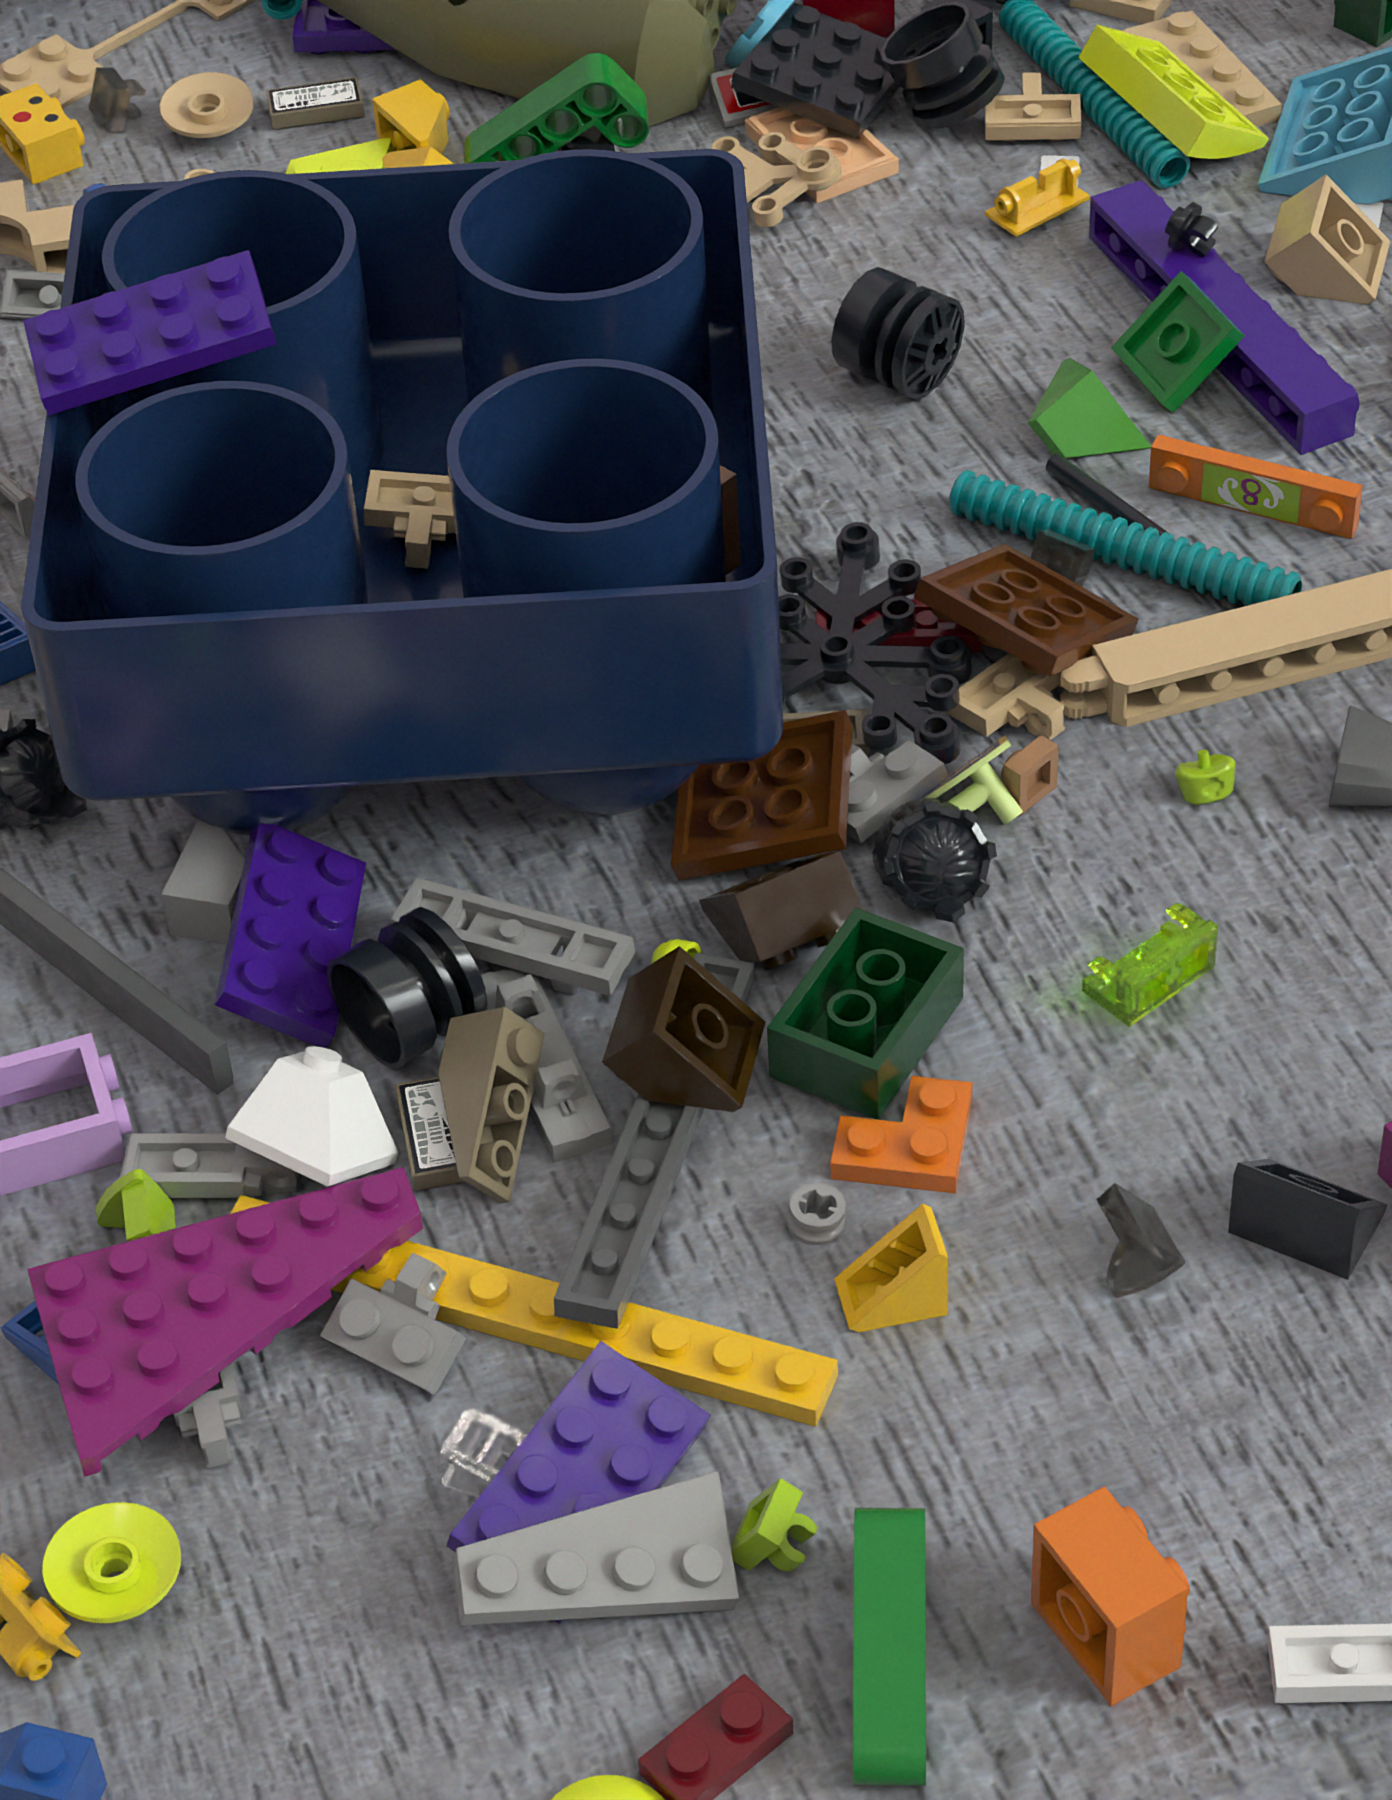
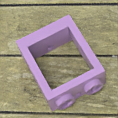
M92 1033L0 1057V1108L89 1084L98 1112L95 1115L0 1140V1196L123 1162L125 1149L122 1136L133 1133L124 1098L111 1100L109 1092L120 1089L111 1055L98 1056Z

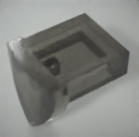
M1116 1183L1112 1184L1096 1199L1119 1239L1111 1256L1106 1277V1283L1114 1297H1123L1145 1290L1164 1280L1185 1264L1182 1254L1177 1249L1153 1206Z

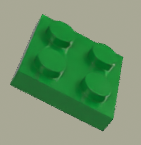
M1180 271L1111 349L1157 400L1174 413L1245 335L1192 279Z

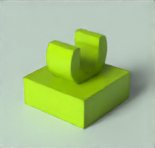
M780 1478L749 1502L731 1544L733 1561L748 1571L767 1557L776 1568L785 1572H791L800 1566L806 1556L790 1545L787 1535L803 1544L814 1536L818 1529L814 1521L808 1516L795 1513L804 1492Z

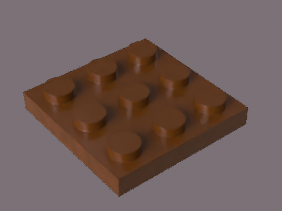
M1005 543L920 578L913 597L929 606L931 612L939 619L962 625L974 632L976 638L984 645L1003 649L1021 659L1022 665L1029 671L1050 677L1073 666L1078 660L1092 657V645L1133 635L1139 620Z
M846 710L783 722V732L778 744L767 755L757 760L699 765L694 773L678 788L671 867L678 881L846 849L853 728Z

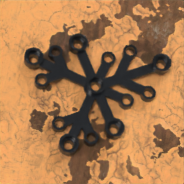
M863 522L847 524L836 538L837 560L842 567L837 596L813 578L812 564L809 560L801 557L785 560L779 568L781 586L785 591L798 595L785 594L778 597L780 629L790 631L805 644L780 643L781 665H799L781 676L783 712L787 698L820 678L832 684H842L851 681L874 700L872 713L862 721L863 741L867 747L874 750H884L892 747L897 741L896 718L914 733V743L942 761L944 765L954 761L961 751L958 726L947 715L940 713L927 714L920 707H929L934 711L945 712L954 709L959 704V685L967 681L972 673L971 651L969 647L959 637L945 635L935 639L931 647L876 646L892 635L907 632L915 626L914 602L903 596L915 593L918 582L922 578L920 565L909 559L895 561L888 568V580L860 595L864 571L873 568L880 560L879 537L868 524ZM805 601L815 609L818 608L832 622L830 634L806 615ZM882 608V617L853 633L857 622ZM871 667L927 668L929 679L925 685H892Z

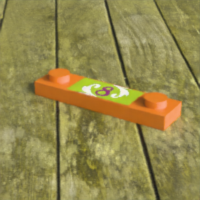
M1159 434L1151 446L1149 488L1348 539L1353 538L1358 528L1363 489L1361 484Z

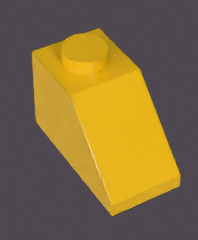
M420 79L372 98L377 139L391 138L393 151L431 146L443 155L449 141L447 120L450 118V110L442 94L433 91Z

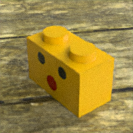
M38 83L0 96V148L32 185L84 166L80 148L85 145L83 131L76 119L70 120L65 115L56 97L50 98Z

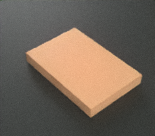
M780 107L745 119V134L758 147V141L763 135L770 132H780L786 136L788 142L803 151L815 146L827 147L832 150L834 156L840 160L842 174L837 182L825 190L805 191L816 203L899 173V159L867 129L857 139ZM782 161V162H780V163H776L778 166H779V165H788V164L785 163L784 161Z

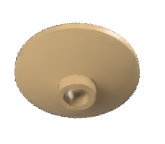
M218 72L198 73L180 79L165 91L160 101L161 117L168 128L180 135L192 138H211L227 134L240 127L249 118L253 110V96L249 87L237 77Z

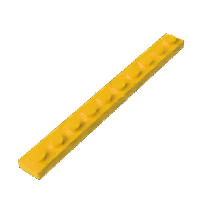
M240 1195L230 1214L268 1204L269 1202ZM410 1241L389 1249L383 1255L382 1260L365 1272L359 1267L330 1289L343 1293L352 1278L380 1292L387 1279L396 1282L397 1276L412 1253H415L437 1264L447 1273L432 1300L440 1305L436 1320L581 1361H585L599 1342L602 1341L666 1385L815 1427L838 1378L837 1359L628 1302L618 1329L556 1317L554 1314V1296L559 1287V1282Z

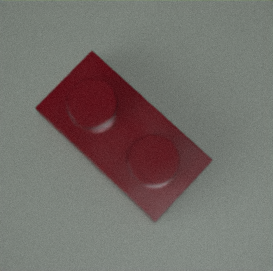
M744 1673L638 1759L639 1775L665 1800H713L794 1734L793 1718Z

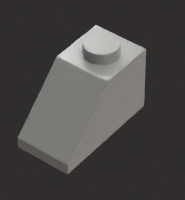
M198 820L164 887L161 896L170 935L227 944L245 859L223 828Z

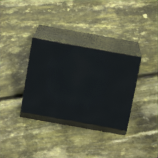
M1271 1159L1238 1162L1233 1175L1228 1233L1348 1280L1382 1220L1388 1204Z

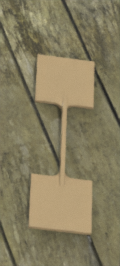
M177 0L89 49L76 48L55 34L0 64V88L10 93L38 83L50 98L56 97L63 109L115 80V75L97 63L95 59L104 56L176 16L190 6L197 7L217 21H220L256 0Z

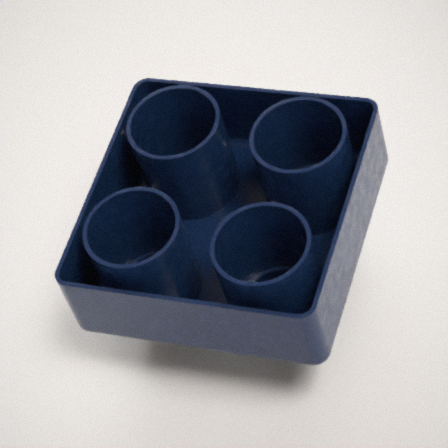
M582 149L556 151L513 161L300 174L260 170H234L204 174L182 181L103 186L86 193L76 202L72 214L60 309L99 297L108 292L122 290L154 280L163 275L173 274L212 262L221 257H228L249 250L277 344L49 416L46 413L21 608L60 774L69 790L82 798L93 801L171 797L183 810L196 819L209 825L223 828L226 832L241 835H250L251 831L259 823L278 825L290 831L299 829L329 812L345 797L352 786L518 776L541 797L561 807L581 813L615 815L646 808L676 791L694 773L699 765L757 760L767 755L778 744L783 732L777 553L744 166L736 156L717 149L643 153ZM720 465L734 472L737 476L741 565L728 575L725 574ZM370 470L449 476L456 533L447 532L445 541L432 540L428 569L405 567V538L394 537V528L364 526V504Z

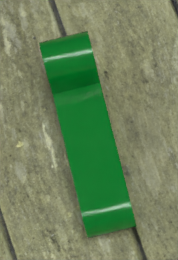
M590 53L581 57L471 132L463 144L464 163L522 160L540 154L555 152L592 126H595L610 142L618 147H636L642 144L649 134L646 95L612 58L601 53Z
M925 1508L854 1509L853 1785L926 1786Z

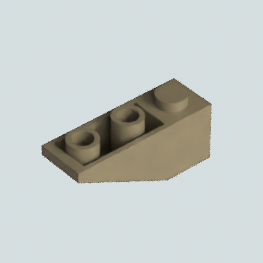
M505 1006L450 1018L438 1071L459 1178L499 1203L510 1202L545 1036L544 1032Z

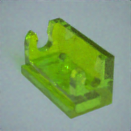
M1174 903L1166 909V913L1172 919L1180 922L1184 929L1168 920L1160 926L1158 933L1115 963H1111L1106 958L1100 956L1094 958L1088 963V966L1097 975L1090 974L1082 980V991L1126 1026L1130 1027L1215 967L1218 936L1217 924L1210 919L1205 921L1183 904Z

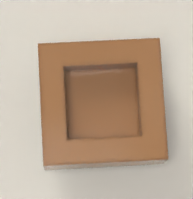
M1042 735L1022 750L1014 751L1003 764L1001 772L1002 782L1023 810L1019 817L1057 787L1059 745Z

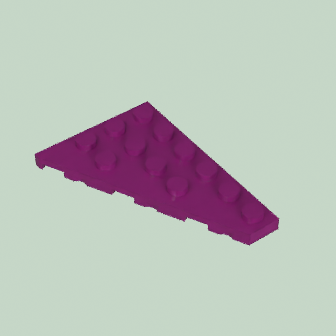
M404 1167L28 1268L32 1291L84 1477L99 1473L102 1470L100 1461L135 1436L141 1441L156 1430L166 1416L180 1412L220 1382L218 1373L248 1350L256 1355L272 1343L274 1336L279 1331L292 1328L331 1298L330 1289L360 1267L366 1272L381 1261L383 1255L389 1249L401 1246L423 1229L421 1211Z

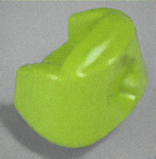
M1204 749L1197 751L1198 761L1180 763L1176 766L1174 774L1185 801L1194 805L1222 800L1228 797L1234 789L1236 762L1230 756L1223 754L1209 756L1208 750Z

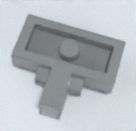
M907 740L886 757L876 752L868 758L860 747L852 744L847 835L861 844L883 826L884 820L888 815H891L893 810L901 805H905L907 802L921 799L949 778L944 763L910 740Z
M412 1253L397 1276L396 1282L387 1279L380 1292L351 1278L320 1334L326 1341L432 1395L439 1390L466 1339L458 1331L435 1320L440 1305L432 1300L447 1273L437 1264L415 1253Z

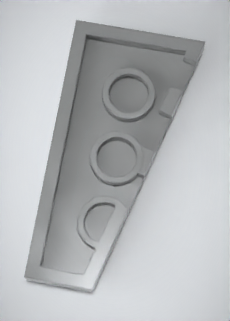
M719 1471L462 1546L456 1549L452 1559L460 1625L734 1610L739 1600Z

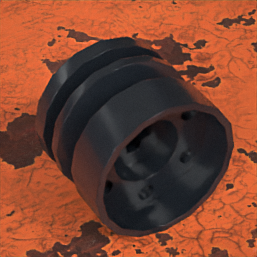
M960 2L942 3L909 18L886 39L880 52L882 60L895 84L904 88L902 93L908 107H911L916 122L919 126L926 129L944 128L957 124L976 114L995 98L1002 89L1005 80L990 47L982 44L983 36L968 6Z
M881 267L866 271L852 285L842 301L832 332V356L838 366L865 378L878 379L881 385L897 390L898 393L907 397L921 399L930 394L943 382L955 362L965 329L964 310L959 300L938 293V291L925 286L917 287L915 281Z
M423 907L412 909L402 915L399 922H394L381 928L378 942L373 939L363 940L330 960L328 964L327 977L329 989L350 1031L365 1050L376 1060L392 1069L403 1067L434 1046L437 1034L443 1037L446 1036L450 1018L485 1011L487 1007L486 988L479 969L467 947L450 925L435 912Z

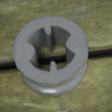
M809 1183L797 1188L791 1195L787 1225L790 1233L796 1240L810 1245L826 1244L838 1238L843 1231L845 1222L846 1202L844 1196L836 1188L824 1183ZM814 1208L818 1214L828 1213V1217L819 1219L815 1213L806 1214V1210Z

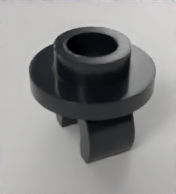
M1191 202L1185 209L1179 206L1169 218L1165 228V233L1169 235L1168 247L1178 251L1186 245L1194 254L1206 257L1216 244V240L1212 238V235L1218 229V224L1211 218L1201 215L1202 207L1195 202Z

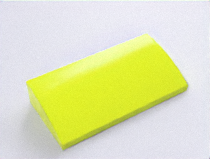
M1096 25L1078 57L1186 156L1205 159L1239 156L1265 147L1269 140L1262 131L1160 41Z

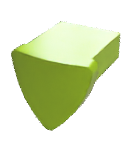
M134 1169L116 1180L106 1189L96 1206L97 1224L103 1227L125 1228L127 1241L176 1229L174 1204L160 1186L142 1169Z

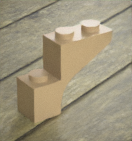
M23 179L1 182L0 254L22 258L29 262L37 272L65 273L74 205L29 212Z

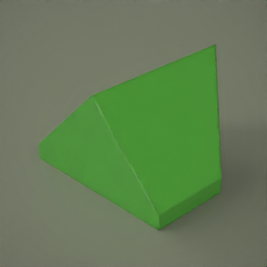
M1071 358L1062 361L1028 421V424L1053 455L1060 454L1064 458L1151 448L1149 442L1095 373Z

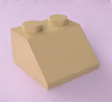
M1326 174L1281 204L1264 262L1268 265L1272 275L1277 280L1285 282L1296 295L1370 304L1376 300L1390 240Z

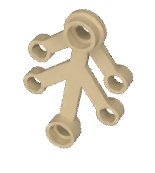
M770 132L759 139L758 145L761 158L740 146L738 139L731 136L721 137L715 140L711 146V149L733 154L742 162L745 174L747 203L773 184L785 183L772 194L761 196L753 202L754 220L761 227H772L779 224L783 219L782 208L807 190L822 191L829 188L838 181L842 174L840 160L834 156L832 150L827 147L815 146L803 151L788 142L786 136L780 132ZM782 161H784L785 163L788 164V165H779V166H773V165H771V164L780 163V162H782Z

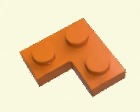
M911 1076L902 1122L840 1115L830 1162L831 1179L956 1194L973 1099V1082Z

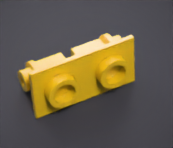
M1062 158L1056 161L1055 164L1039 171L1038 180L1033 176H1029L1011 186L1002 188L999 191V196L994 199L995 206L984 211V215L1017 237L1090 200V195L1077 187V178L1081 175L1079 164L1074 159L1067 160Z
M2 1553L0 1555V1624L4 1620L8 1623L0 1630V1655L18 1677H28L31 1681H36L43 1678L51 1670L53 1664L51 1658L59 1649L76 1658L82 1653L64 1633L71 1625L69 1620L44 1597L40 1596L36 1601L26 1589L33 1581L30 1575L15 1560Z

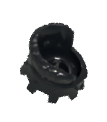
M22 719L17 726L6 731L0 730V830L11 825L17 828H30L32 830L40 824H50L49 821L55 818L60 819L64 816L72 818L87 810L86 799L73 793L63 782L52 736L36 729L35 719Z
M938 798L917 799L893 810L891 815H888L884 820L883 826L880 827L878 837L875 840L872 852L873 863L882 883L895 887L904 904L912 909L916 906L934 911L936 919L954 923L965 914L964 904L974 897L982 898L990 887L986 882L991 859L997 857L995 843L989 842L977 824L979 817L970 810H960L958 806L947 801L941 804Z

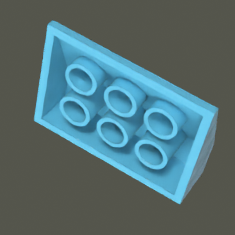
M1392 46L1293 78L1257 184L1261 192L1294 196L1327 174L1355 203L1372 204L1385 199L1392 201Z

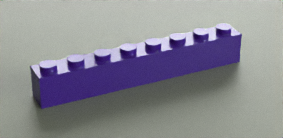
M1142 180L1090 197L1089 238L1151 302L1159 296L1181 271L1192 279L1245 335L1217 365L1216 369L1300 455L1354 436L1356 413L1360 405L1355 388L1350 383H1346L1328 365L1326 359L1322 355L1317 354L1300 337L1295 328L1290 327L1266 300H1263L1245 283L1243 277L1239 273H1235L1219 257L1214 248L1209 251L1206 257H1201L1191 252L1186 245L1178 251L1168 247L1169 235L1165 233V228L1174 211L1161 196L1151 190Z

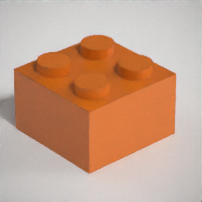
M1104 1486L1034 1524L1031 1605L1110 1706L1119 1703L1181 1668L1184 1634L1186 1633L1187 1597L1190 1593L1189 1583L1179 1564L1169 1556L1163 1558L1148 1540L1143 1522L1131 1507H1121Z

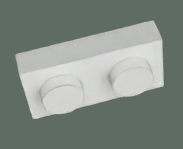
M1392 1624L1269 1626L1267 1644L1275 1703L1392 1701Z

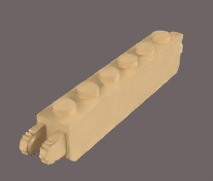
M1392 569L1092 645V657L1078 660L1073 666L1061 671L1060 687H1064L1067 690L1060 694V702L1064 704L1063 714L1068 719L1074 718L1076 720V718L1082 719L1083 716L1091 717L1106 713L1112 723L1129 727L1392 658Z

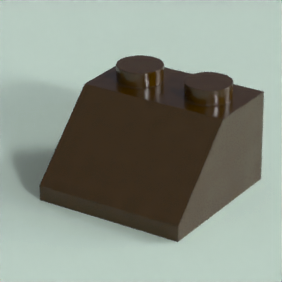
M841 851L800 858L699 900L703 912L740 961L751 963L762 961L765 970L798 958L795 947L815 940L817 948L827 946L854 908L862 909Z
M679 946L628 979L602 1063L645 1100L735 1112L743 1106L766 1021Z

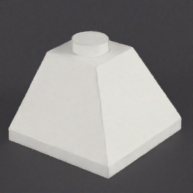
M310 1046L303 1052L278 1058L228 1125L225 1135L226 1139L327 1187L396 1163L398 1150L364 1073L342 1063V1056L339 1053L317 1046Z

